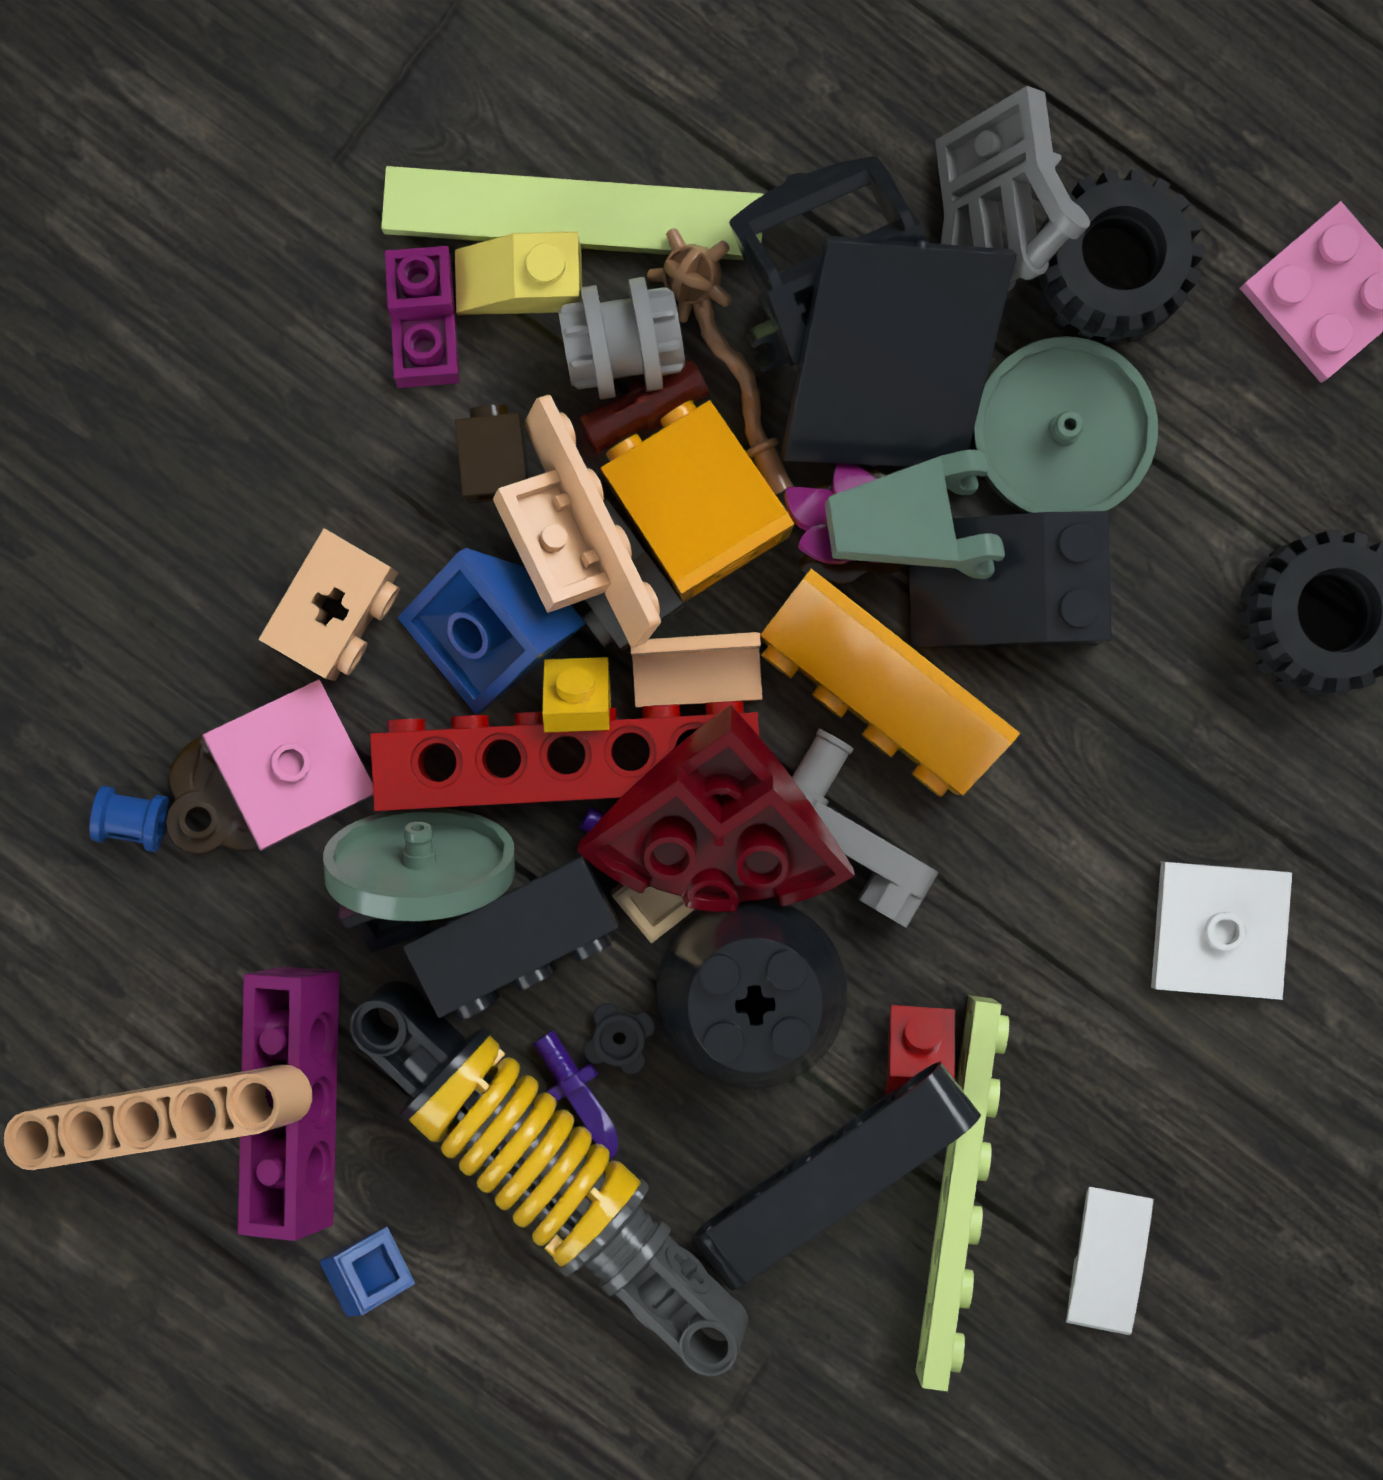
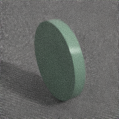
M1067 336L1047 338L1020 348L1006 358L991 374L984 386L972 434L973 450L981 451L986 457L988 473L983 477L990 488L1006 504L1021 513L1108 511L1135 490L1152 463L1158 439L1157 412L1152 394L1137 369L1121 354L1089 339Z
M421 808L378 813L347 825L328 841L323 852L325 885L329 894L338 903L366 916L396 921H427L454 917L486 906L500 897L510 887L515 875L514 842L509 833L496 822L462 810Z

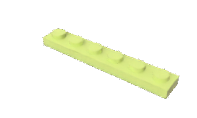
M968 995L956 1082L980 1112L981 1117L966 1133L947 1146L916 1365V1374L922 1388L947 1392L950 1372L960 1373L964 1358L965 1337L963 1333H957L956 1328L959 1308L969 1309L973 1293V1270L965 1269L968 1244L978 1245L982 1229V1206L974 1205L977 1180L987 1181L991 1164V1143L983 1142L986 1117H996L1000 1099V1080L991 1078L995 1053H1005L1009 1035V1016L1000 1015L1001 1004L992 998Z

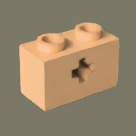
M324 528L258 640L325 679L336 681L340 672L350 675L367 647V642L360 639L373 617L381 621L386 616L399 593L400 588L393 584L399 573ZM345 592L341 604L349 610L347 617L343 621L332 618L325 625L329 613L322 608L323 602L327 598L338 600Z

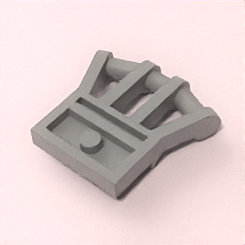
M1026 86L935 140L944 208V223L940 244L970 246L972 235L974 247L1004 249L998 201L1002 200L1008 248L1013 249L1017 254L1008 291L1014 288L1016 280L1019 278L1032 280L1045 273L1049 266V260L1069 238L1078 239L1090 226L1087 214L1079 205L1071 200L1055 171V167L1062 157L1060 154L1054 153L1052 149L1044 91ZM1030 184L1050 219L1038 234L1036 232Z

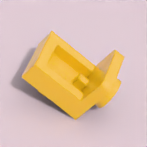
M608 657L544 659V732L610 730L611 691Z

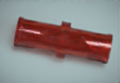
M691 359L685 362V367L679 373L663 375V389L647 392L646 385H642L638 381L627 387V394L600 409L598 408L587 415L579 417L580 424L595 452L599 454L604 449L616 444V442L645 428L651 432L661 427V418L676 407L688 401L695 403L702 398L710 396L708 387L694 361Z

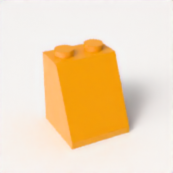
M710 400L697 408L693 401H688L676 407L661 418L660 422L664 429L643 442L639 435L635 434L618 443L606 453L610 462L601 467L603 478L682 603L690 600L788 539L794 527V522Z

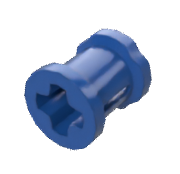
M101 786L96 794L91 811L89 827L91 840L104 843L107 838L137 842L142 843L146 851L156 852L162 845L167 829L168 797L156 795L152 800L119 795L116 794L114 787Z

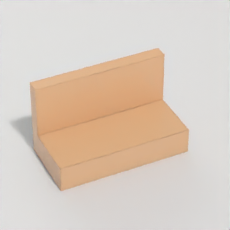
M760 633L648 639L645 644L637 647H631L635 707L762 700L759 654L761 646Z

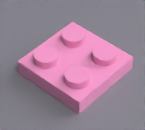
M1342 201L1239 288L1320 383L1331 377L1383 332V249Z

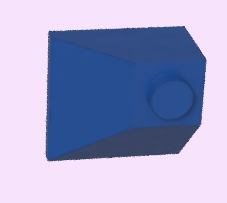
M468 548L459 551L397 617L476 715L488 708L540 666L544 659L551 657L586 624L572 605L547 613L524 566Z

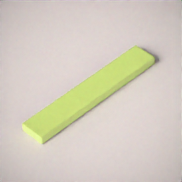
M386 166L381 229L384 234L471 241H488L512 233L578 232L581 249L669 255L672 249L666 233L670 229L675 228L679 231L686 245L696 244L710 249L723 240L728 243L730 249L721 259L744 260L729 221L764 194ZM762 232L756 234L760 243L762 242Z

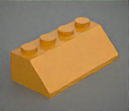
M812 568L760 634V641L768 646L761 655L765 660L790 679L799 671L817 685V688L811 695L818 702L840 718L849 710L868 725L861 734L865 739L891 758L897 750L906 755L918 765L911 774L940 797L948 789L955 795H964L1020 734V732Z

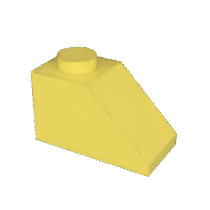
M578 232L512 233L456 249L457 315L558 313V310L564 304L582 301L580 287H582V255Z

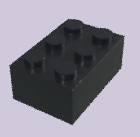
M580 856L497 898L486 906L471 911L403 946L438 1018L455 1010L459 1021H462L495 1004V1000L500 998L497 991L498 988L514 981L518 991L524 990L553 975V971L557 969L554 960L573 952L577 962L611 946L612 941L615 940L611 931L618 928L621 919L594 865L584 856Z

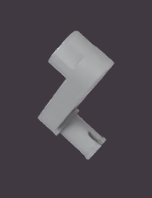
M818 729L815 734L817 736L798 765L792 779L814 807L843 853L873 871L858 900L907 928L939 872L827 807L829 801L824 797L847 756L852 753L853 748L827 732Z

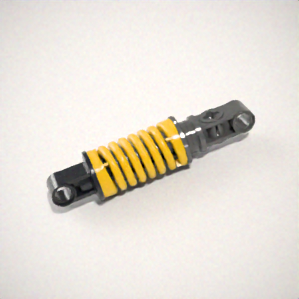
M401 981L383 984L356 1008L350 1020V1033L355 1044L367 1053L410 1095L399 1117L405 1122L409 1120L431 1142H439L448 1135L441 1146L442 1153L448 1158H456L467 1149L468 1152L459 1162L460 1170L465 1175L471 1176L484 1166L486 1168L485 1171L477 1179V1186L482 1192L490 1193L502 1183L504 1187L495 1196V1203L501 1210H508L518 1200L521 1201V1206L513 1213L514 1223L524 1228L536 1217L541 1221L533 1232V1241L539 1246L546 1245L544 1249L553 1257L554 1261L558 1264V1270L564 1276L570 1275L583 1266H586L589 1270L591 1269L592 1273L597 1278H600L599 1287L608 1296L616 1294L645 1327L654 1331L696 1373L705 1376H717L725 1373L732 1367L749 1325L748 1315L743 1305L707 1273L703 1265L692 1253L680 1247L669 1236L671 1228L662 1219L653 1221V1218L644 1212L640 1205L649 1189L648 1184L642 1178L638 1179L621 1162L615 1160L608 1162L610 1157L609 1150L602 1144L596 1143L591 1145L592 1135L586 1128L581 1126L573 1128L574 1117L570 1112L564 1109L555 1111L557 1103L551 1094L543 1092L536 1095L539 1088L537 1080L529 1075L517 1079L520 1071L519 1063L510 1057L502 1059L505 1053L490 1036L492 1032L486 1026L464 1038L443 1016L438 1018L434 1008L422 997L415 987ZM378 1008L391 1012L398 1022L399 1029L386 1025L379 1015ZM710 1327L717 1329L727 1340H714L707 1336L702 1328Z

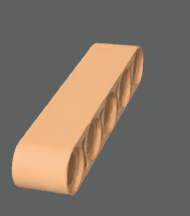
M277 1065L61 1102L15 1115L7 1124L4 1133V1146L8 1157L15 1165L26 1170H36L255 1135L301 1120L308 1113L311 1106L312 1088L308 1078L300 1069L292 1065ZM266 1089L272 1094L273 1110L268 1105ZM210 1099L216 1109V1118L212 1115L210 1109ZM155 1111L157 1112L159 1118V1125L157 1124L155 1119ZM100 1121H101L102 1126H103V1132H102V1129H101V1126H100Z

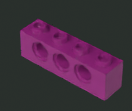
M279 967L244 974L242 1071L277 1065H292L300 1069L308 1078L312 1088V1103L308 1113L299 1121L259 1134L240 1137L238 1235L297 1241L333 1226L339 970ZM266 1089V1099L268 1105L273 1110V1097L271 1092Z

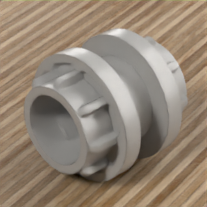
M638 277L628 279L630 298L600 303L596 285L580 287L582 301L564 304L558 310L571 386L576 387L578 390L597 387L599 398L602 400L616 397L613 379L643 374L647 392L663 389L662 376L679 373L685 367L683 341L673 291L666 287L647 290L645 278Z

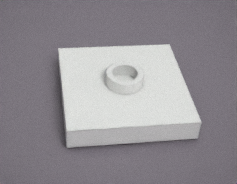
M1161 861L1151 988L1283 1000L1292 872Z

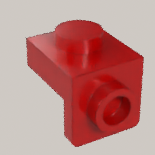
M891 1005L888 1032V1075L885 1083L884 1097L935 1062L941 1061L955 1079V1009Z

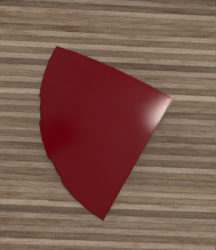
M729 705L697 729L635 783L578 843L577 849L596 868L638 893H644L647 887H652L663 892L681 896L687 908L705 911L735 912L740 902L775 898L780 906H787L829 891L854 877L852 865L814 807L775 755L732 705Z

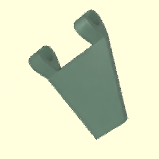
M963 450L938 456L829 496L824 505L832 558L955 568L972 578L987 579L991 577L995 570L993 560L1001 561L1005 556L1001 538L995 534L985 533L956 539L947 489L960 495L975 493L978 489L977 476L983 477L988 473L985 455L978 450Z

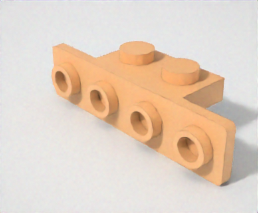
M551 395L536 398L524 421V429L546 473L498 488L493 501L547 613L605 593L630 646L634 648L645 644L661 623L659 616L660 606L656 593L647 582H642L631 559L632 551L629 539L619 525H614L603 502L604 494L601 482L592 469L586 468L576 447L575 431L570 419L566 414L559 413Z

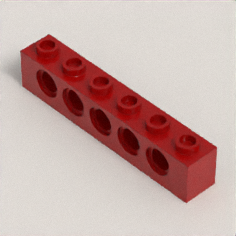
M743 701L705 703L706 715L680 716L679 704L642 706V719L617 720L616 708H610V730L544 732L543 712L515 713V726L489 727V715L450 717L451 729L426 730L425 719L387 720V733L370 734L374 811L620 798L659 761L676 748L678 739L685 732L699 729L729 705H732L759 736L758 712L744 713ZM630 733L638 734L645 738L650 748L647 763L635 771H627L620 768L613 757V748L616 741L623 735ZM573 737L583 745L585 761L577 772L566 775L558 772L553 767L550 761V751L554 743L559 739ZM508 740L519 749L521 763L513 775L501 778L493 774L489 769L487 755L495 743ZM438 744H445L450 747L457 761L454 773L444 781L432 779L424 768L426 753L430 748Z

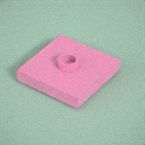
M320 679L203 734V739L260 851L373 796V783Z

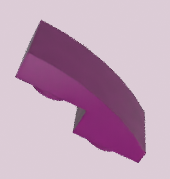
M438 246L385 251L387 306L392 325L393 367L397 388L460 383L457 326L449 247Z

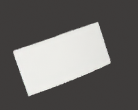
M1095 1187L1088 1188L1078 1255L1074 1259L1066 1323L1125 1335L1132 1333L1145 1262L1153 1199Z

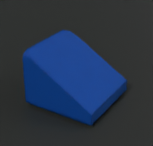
M388 1227L379 1229L320 1260L326 1277L344 1313L348 1317L364 1315L415 1284Z

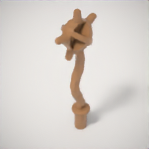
M672 228L666 233L672 252L664 262L663 268L648 270L647 278L651 282L664 283L666 288L673 291L675 300L678 301L677 312L680 323L687 322L693 306L702 338L714 356L726 363L731 373L739 382L742 391L744 430L751 447L746 450V453L750 459H753L757 469L775 495L786 491L787 487H793V484L775 448L779 444L778 438L768 439L761 426V399L755 380V373L743 355L730 347L716 326L711 299L723 307H727L732 301L731 296L720 287L722 272L719 260L729 251V245L723 240L710 249L696 244L686 245L679 231Z

